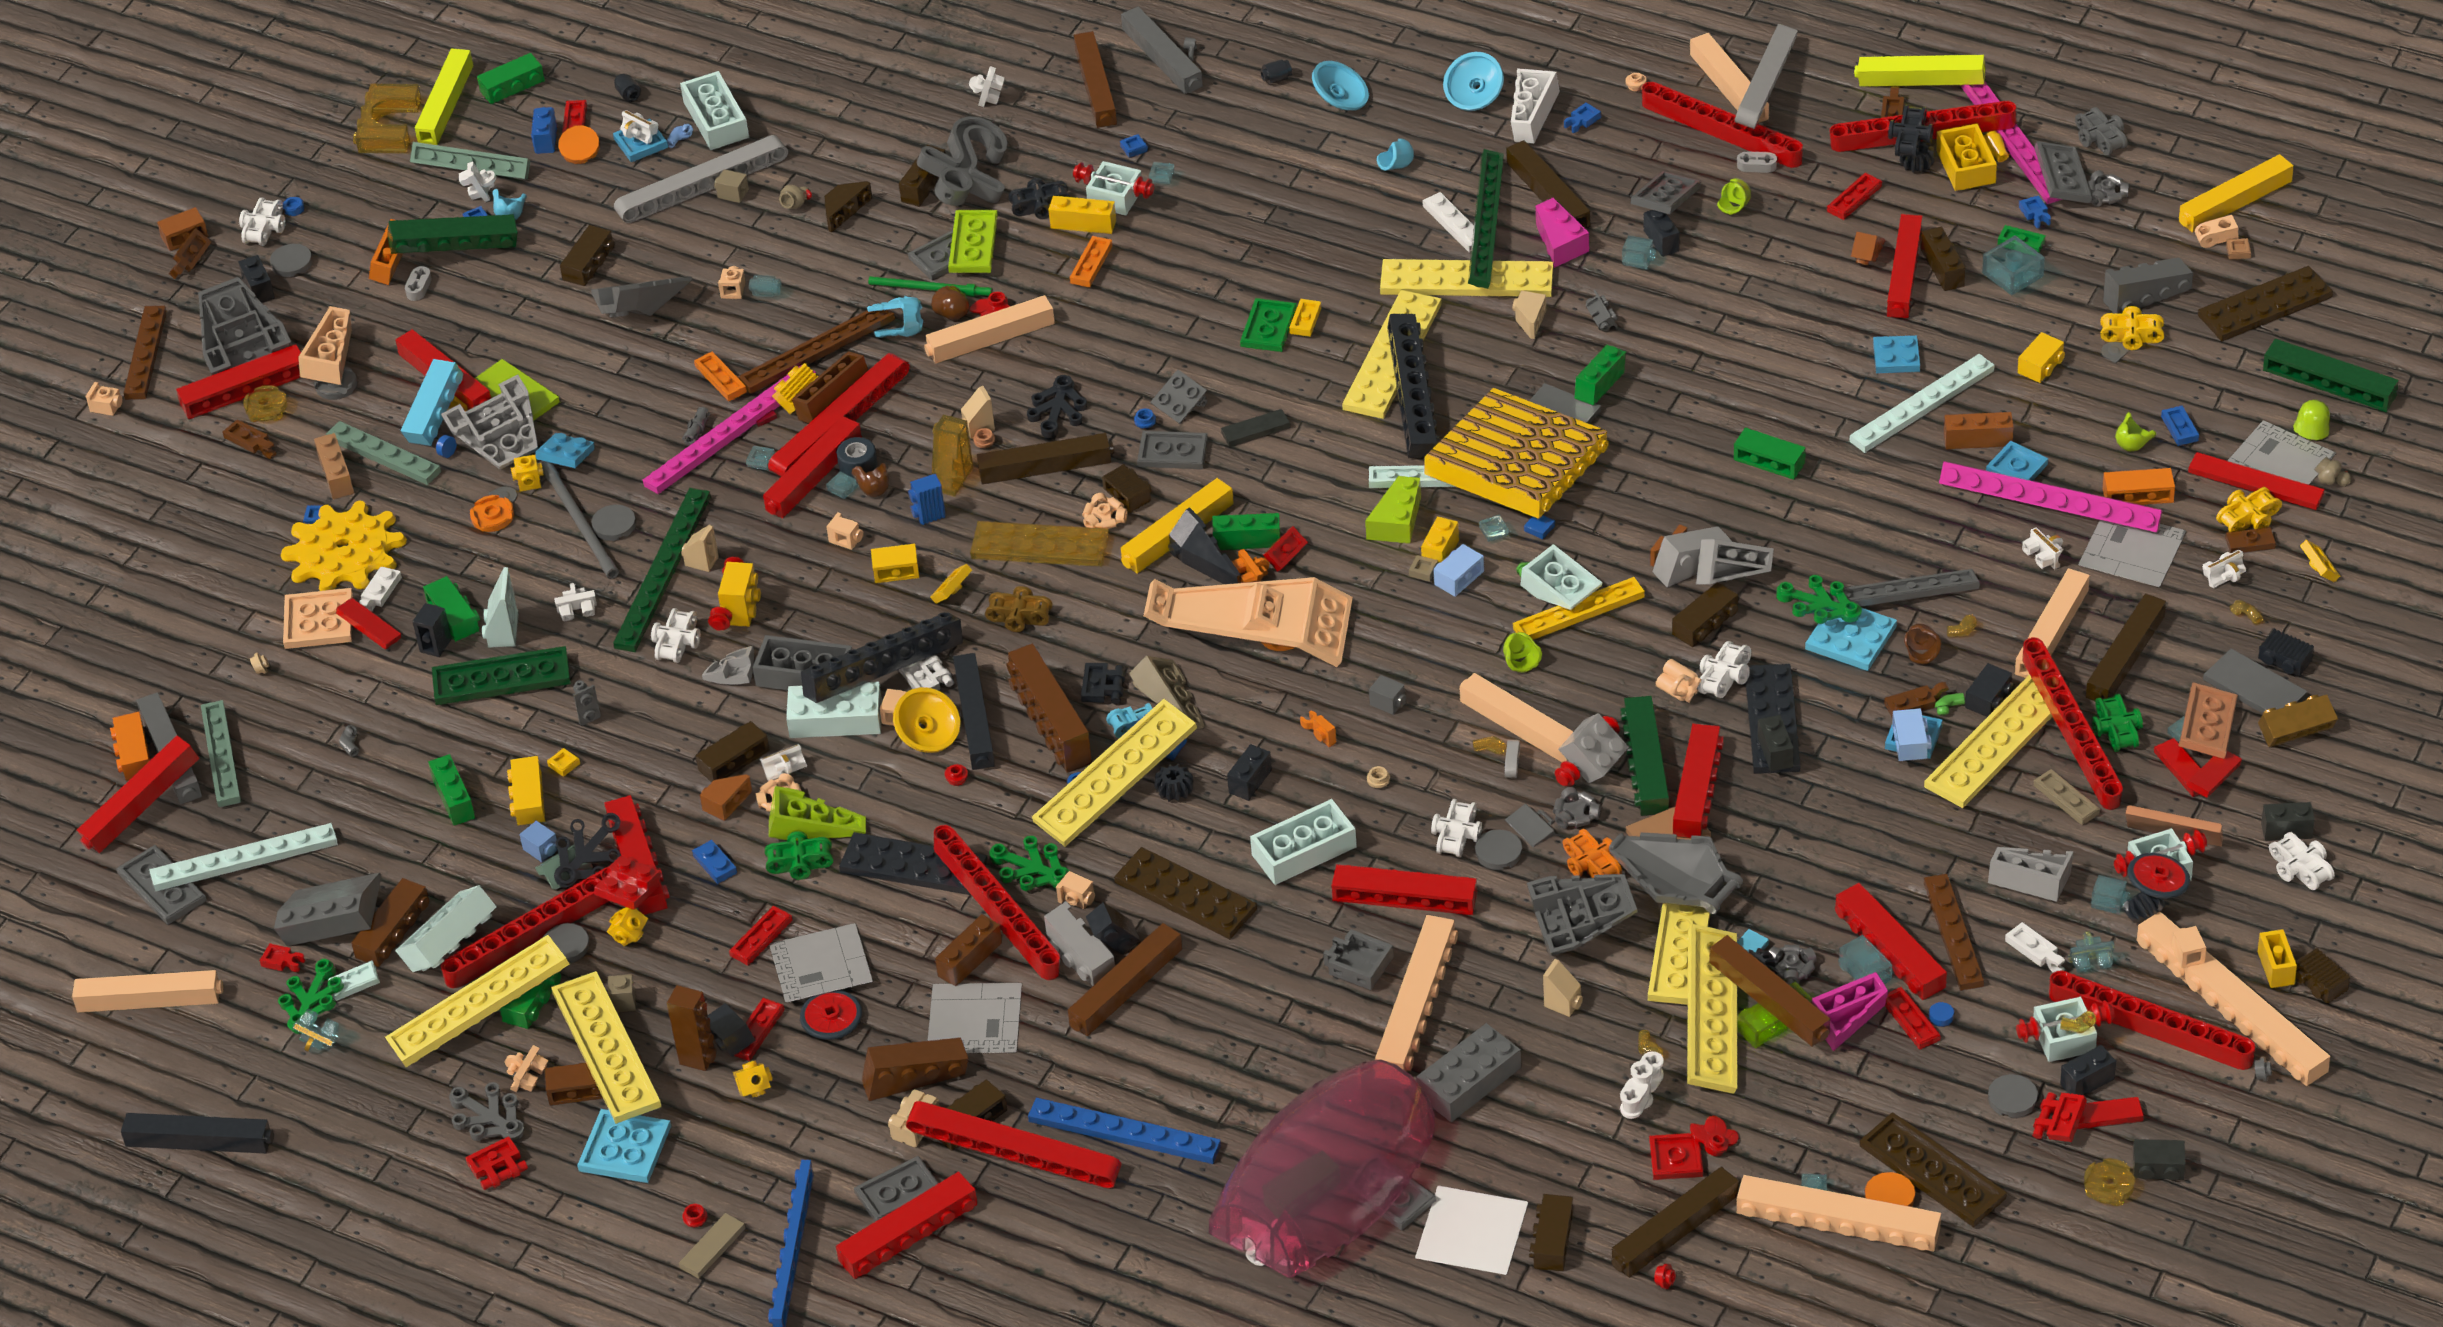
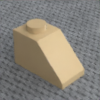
M1521 290L1518 299H1514L1512 309L1515 311L1517 323L1531 339H1535L1546 313V295Z
M981 386L961 409L962 419L959 420L963 432L967 431L970 438H973L976 431L981 428L995 431L991 398L984 386Z
M708 525L693 534L689 541L683 545L682 556L684 557L685 566L707 572L711 570L719 557L713 526Z
M1554 959L1543 975L1544 1007L1570 1017L1573 1011L1579 1009L1582 1004L1581 985L1559 960Z

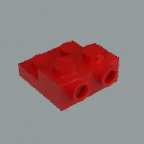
M620 856L607 868V876L594 887V895L635 910L660 887V871L652 864L647 866L638 863L634 857L625 858Z

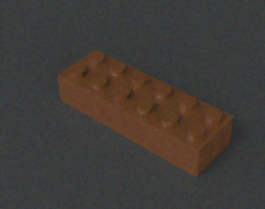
M1032 643L1008 652L1009 662L1006 663V666L1011 675V678L1008 679L1012 691L1018 693L1020 704L1026 706L1030 720L1036 722L1039 735H1044L1048 749L1054 751L1057 764L1059 766L1062 765L1067 773L1091 764L1089 733L1034 644Z

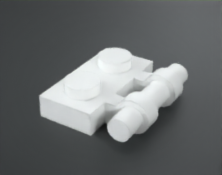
M934 655L926 658L924 661L921 660L899 669V672L912 689L927 687L940 690L939 682L944 683L947 687H951L954 684L949 670L945 669L939 657Z

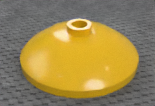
M927 687L912 689L906 692L895 705L893 712L895 730L905 744L917 751L924 753L940 752L949 747L958 736L960 730L959 712L952 700L936 689ZM919 724H923L925 729L921 728Z

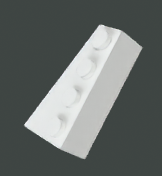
M1517 69L1516 92L1514 93L1511 117L1514 142L1525 140L1527 143H1535L1560 92L1557 73L1553 71Z

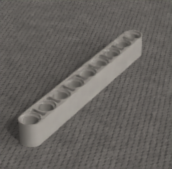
M1778 23L1739 106L1734 122L1755 129L1794 45L1798 30Z
M768 136L626 194L615 201L614 209L625 223L635 222L715 189V179L720 176L724 169L743 173L747 176L781 162L787 157L788 149L777 136Z

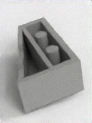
M1719 526L1664 536L1652 572L1667 588L1698 573L1701 539H1717L1732 542Z

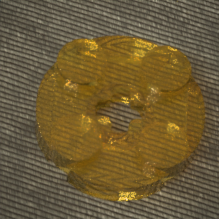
M261 386L254 389L255 393L250 396L248 393L245 396L243 405L245 413L251 422L278 421L283 418V413L287 409L288 403L285 393L279 391L278 387Z
M2112 1158L2103 1159V1162L2095 1164L2096 1161L2090 1164L2084 1174L2085 1194L2087 1197L2100 1203L2120 1206L2124 1203V1200L2132 1195L2135 1177L2130 1172V1167L2127 1164ZM2110 1178L2113 1179V1184H2107L2104 1181H2108Z

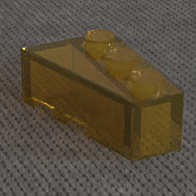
M943 414L939 422H936L933 427L932 474H936L942 485V493L955 497L973 469L967 420Z

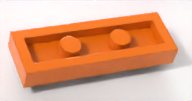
M1096 236L1091 237L1070 275L1071 284L1091 287L1113 246L1112 240Z
M713 352L694 360L695 367L728 402L747 392L746 386Z

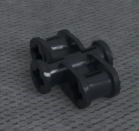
M1905 105L1902 122L1895 123L1894 120L1890 121L1888 138L1893 139V137H1897L1895 156L1909 155L1917 158L1920 141L1932 142L1934 126L1933 124L1925 126L1927 107L1921 109Z
M1034 178L1028 182L1027 187L1012 190L1008 198L1012 204V212L1015 216L1035 214L1038 219L1049 218V207L1053 196L1070 197V195L1067 193L1068 186L1063 181L1045 184L1043 179Z

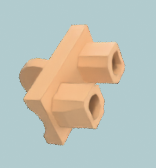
M533 1045L524 1061L522 1060L524 1057L522 1053H517L516 1056H507L505 1060V1065L508 1067L507 1073L513 1075L514 1072H517L513 1078L514 1082L510 1088L511 1090L517 1092L520 1087L532 1092L538 1077L528 1072L531 1069L542 1075L548 1064L547 1059L538 1055L540 1048Z

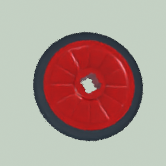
M2141 854L2135 857L2128 866V876L2132 884L2141 892L2152 897L2163 899L2175 898L2186 892L2190 885V875L2184 865L2164 854Z
M841 990L810 997L804 1003L800 1012V1022L804 1030L816 1038L827 1040L848 1035L859 1025L862 1018L860 1002L850 993Z

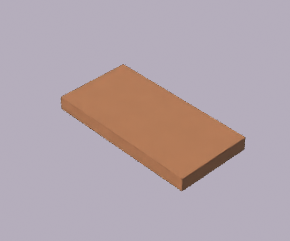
M2192 683L2179 746L2224 759L2238 695Z
M2131 805L2127 806L2126 820L2128 828L2152 833L2172 828L2177 837L2183 839L2185 833L2193 836L2194 830H2198L2206 836L2207 844L2222 847L2223 830L2222 825L2219 823Z

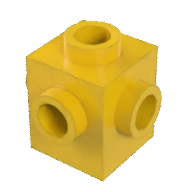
M529 455L514 458L515 467L511 468L513 481H518L520 492L541 488L540 476H543L542 464L537 463L536 456Z
M625 907L611 917L609 921L611 925L607 933L623 946L631 942L636 943L644 933L642 929L648 918L637 909L633 910Z
M756 1060L743 1064V1069L733 1072L741 1096L751 1094L752 1097H757L765 1094V1089L771 1087L769 1081H772V1075L769 1067L764 1068V1064H757ZM756 1075L757 1079L752 1083L751 1079Z

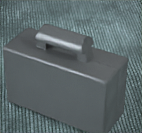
M1527 804L1521 806L1505 819L1532 847L1555 835L1554 830L1550 827L1555 821L1544 810L1539 809L1538 812H1535ZM1541 814L1549 822L1546 823L1539 815Z

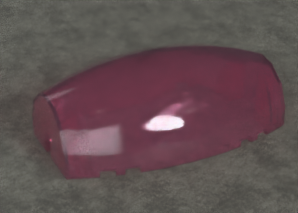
M1381 1059L1361 1062L1317 1082L1279 1111L1246 1150L1218 1196L1209 1218V1234L1241 1252L1245 1250V1238H1249L1255 1245V1259L1288 1278L1315 1266L1316 1260L1326 1255L1329 1258L1334 1255L1336 1248L1342 1244L1346 1246L1350 1244L1389 1209L1409 1184L1415 1169L1421 1165L1422 1157L1427 1152L1435 1132V1114L1428 1095L1409 1073L1398 1065Z

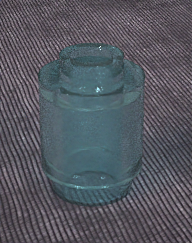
M754 275L753 279L749 280V291H752L753 296H779L781 280L775 276Z

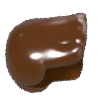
M956 286L942 287L932 297L931 306L933 311L949 320L957 321L965 317L969 311L967 297Z
M882 463L878 468L868 473H865L860 466L852 469V475L860 489L867 496L877 497L888 489L889 475L885 463Z
M1921 623L1912 625L1904 636L1909 658L1914 663L1928 664L1940 652L1941 639L1928 625ZM1914 650H1928V651L1924 652L1923 654H1920V653H1918V652H1916V651H1914Z

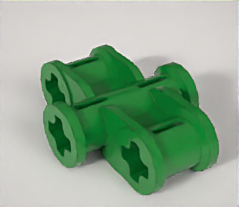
M2120 694L2107 699L2096 698L2095 705L2099 718L2095 716L2091 719L2095 737H2100L2101 734L2107 733L2115 752L2119 751L2120 748L2139 747V738L2135 727L2137 729L2143 727L2140 710L2135 708L2132 712H2127Z
M792 832L788 835L787 842L771 843L765 847V855L768 860L766 862V870L772 874L790 872V876L793 879H806L810 876L811 869L827 868L832 865L833 856L830 854L832 842L826 837L808 839L807 834L804 832Z

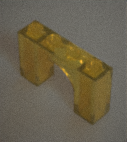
M370 84L369 91L365 93V105L361 107V118L357 120V132L353 134V142L357 145L358 153L407 154L410 143L407 124H381L377 121L391 113H418L422 100L418 84Z

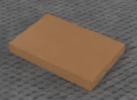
M1675 807L1626 826V833L1628 836H1640L1641 832L1673 834ZM1708 828L1702 831V836L1711 837V832ZM1677 837V839H1689V840H1691V838H1687V837Z

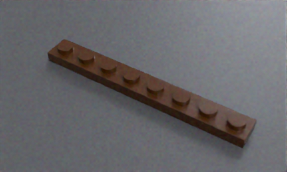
M890 309L870 312L867 310L738 376V378L746 386V390L752 394L787 376L796 365L798 367L804 363L808 365L894 321V313Z

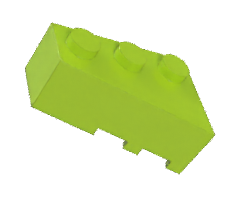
M1398 476L1365 520L1366 540L1411 543L1421 500L1420 478Z

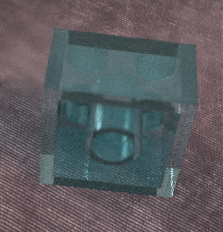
M2015 235L1983 254L1982 274L2012 296L2044 276L2045 257Z

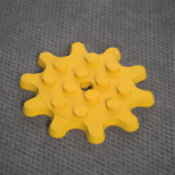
M356 501L350 510L342 513L335 512L329 505H323L318 513L320 519L316 520L315 523L304 524L297 522L293 524L291 534L300 539V541L295 545L284 547L281 552V558L286 562L297 561L300 563L291 575V579L295 583H302L307 579L317 578L320 580L319 590L327 591L335 590L340 582L349 581L356 589L361 590L365 589L370 583L368 574L373 570H379L380 567L390 569L397 567L396 561L391 556H388L387 553L391 549L403 547L407 543V539L401 532L392 533L387 531L396 522V517L390 511H385L376 516L367 515L369 508L364 501Z

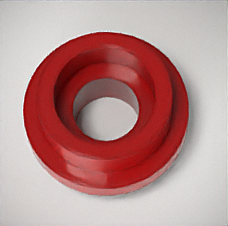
M960 764L951 765L945 770V779L953 786L962 785L968 776L966 767Z
M699 1204L688 1205L682 1215L683 1222L689 1227L703 1225L707 1220L705 1208Z
M1671 1264L1659 1265L1655 1271V1284L1662 1289H1668L1675 1282V1270H1673Z

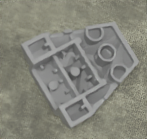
M519 375L500 383L501 394L466 412L461 404L441 414L454 435L500 470L514 463V458L528 456L538 450L529 393Z

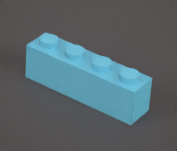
M433 359L400 430L409 443L432 445L442 420H444L441 414L448 410L458 385L463 378V372L455 362Z

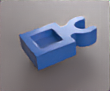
M1585 102L1571 112V117L1564 120V128L1572 126V133L1578 132L1580 126L1587 128L1601 118V111Z
M2039 195L2019 201L2020 210L2027 220L2034 219V226L2036 228H2040L2041 221L2046 222L2048 226L2050 225L2051 216L2048 214V208Z

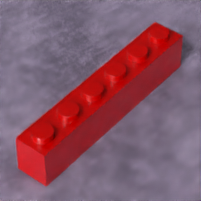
M294 344L177 388L176 392L179 403L189 420L301 378L299 368L301 352L297 345Z
M1692 724L1673 816V834H1676L1677 837L1691 838L1692 836H1702V831L1707 830L1708 816H1706V813L1710 814L1711 800H1709V797L1713 798L1715 784H1712V781H1717L1718 768H1715V766L1720 765L1721 752H1718V750H1723L1724 736H1720V726Z
M631 795L604 802L606 814L614 813L619 816L621 821L618 830L612 833L621 856L625 858L634 857L638 863L648 866L652 864L657 866L655 852H650V849H653L650 836L644 835V833H647L644 819L639 820V817L642 816L639 804L633 803ZM608 820L610 828L614 827V822ZM658 868L660 871V887L637 907L638 911L643 915L667 909L666 899L670 897L667 886L661 885L664 879L660 868Z
M1336 864L1331 885L1332 901L1473 915L1477 898V878Z
M1860 883L1836 895L1835 912L1838 917L1844 919L1850 925L1851 930L1861 936L1867 947L1872 948L1879 955L1880 960L1885 964L1887 963L1893 969L1897 978L1902 979L1913 994H1917L1922 1000H1925L1946 988L1947 972Z
M958 1171L836 1245L838 1261L854 1279L869 1273L871 1269L883 1262L889 1261L894 1255L910 1248L922 1238L930 1236L935 1230L951 1223L958 1216L971 1211L978 1205L975 1188Z

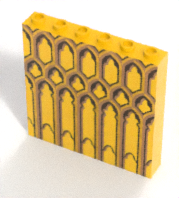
M1492 388L1425 456L1424 474L1539 519L1545 512L1550 510L1553 503L1559 500L1568 488L1572 487L1574 481L1579 476H1582L1590 465L1595 463L1596 458L1606 451L1608 447L1607 431Z

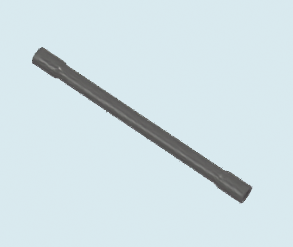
M543 462L542 469L545 477L552 484L598 559L607 578H616L619 574L618 568L608 556L561 480L557 469L553 463Z

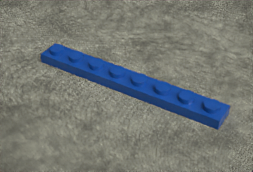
M1041 1098L1035 1099L1028 1114V1121L1031 1123L1214 1164L1221 1147V1139Z
M801 1160L800 1169L795 1171V1184L797 1185L796 1189H792L791 1203L793 1206L788 1209L787 1213L789 1227L784 1229L785 1248L780 1250V1263L782 1265L776 1271L778 1286L773 1288L772 1302L774 1307L769 1309L768 1321L773 1324V1327H786L814 1177L811 1160Z

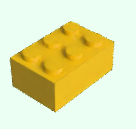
M1978 124L1937 131L1936 151L1955 191L1996 183L1997 164Z

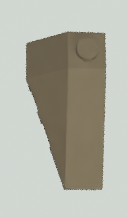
M1146 656L1129 673L1133 679L1134 686L1158 704L1165 699L1193 720L1197 725V729L1202 730L1205 727L1197 707L1190 702L1193 696L1190 691L1185 690V677L1174 660Z

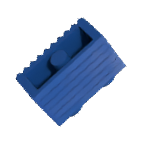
M535 108L531 131L534 152L536 154L553 153L555 151L557 132L554 108Z
M936 474L911 481V489L908 490L911 502L914 503L910 506L913 517L918 518L922 525L933 522V520L945 518L942 485Z

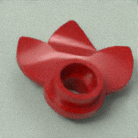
M997 291L991 293L988 299L976 301L970 307V312L984 316L1010 306L1005 294Z
M1717 1116L1708 1117L1705 1125L1695 1123L1690 1125V1132L1694 1139L1704 1143L1706 1152L1712 1156L1723 1155L1727 1151L1728 1146L1735 1145L1739 1139L1738 1132L1727 1129L1725 1122Z

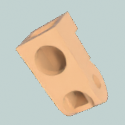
M2232 215L2204 222L2195 229V235L2203 248H2210L2217 243L2226 242V239H2239L2238 226Z

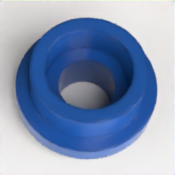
M1140 409L1134 417V423L1139 428H1150L1156 423V416L1150 409Z

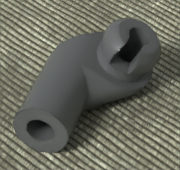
M348 725L341 734L339 744L351 757H355L359 753V748L354 744L357 737V728L353 725Z

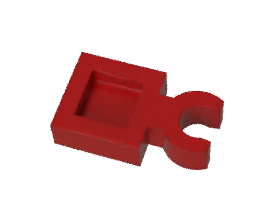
M269 943L259 961L261 967L283 971L285 967H289L291 971L299 972L300 967L296 962L305 963V957L300 952L292 953L291 948Z

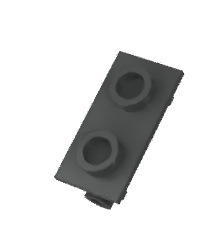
M1593 290L1596 296L1587 299L1586 308L1591 316L1594 317L1593 319L1598 329L1606 332L1614 325L1618 330L1619 328L1615 322L1618 320L1612 308L1607 309L1610 306L1604 295L1599 296L1596 290Z
M583 681L575 682L573 686L575 693L573 696L579 724L583 726L600 718L601 714L595 686L588 687Z

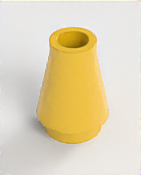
M1996 131L1985 134L1986 143L1997 161L2004 162L2007 160L2009 154L2006 151L2001 134Z

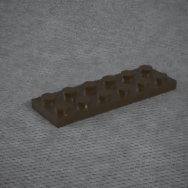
M2308 265L2198 309V317L2222 342L2332 298L2333 290Z
M1143 847L1114 876L1116 884L1229 940L1257 910V903Z
M1894 1112L1889 1114L1860 1140L1859 1147L1896 1173L1908 1178L1914 1186L1973 1228L2007 1197L2006 1191Z

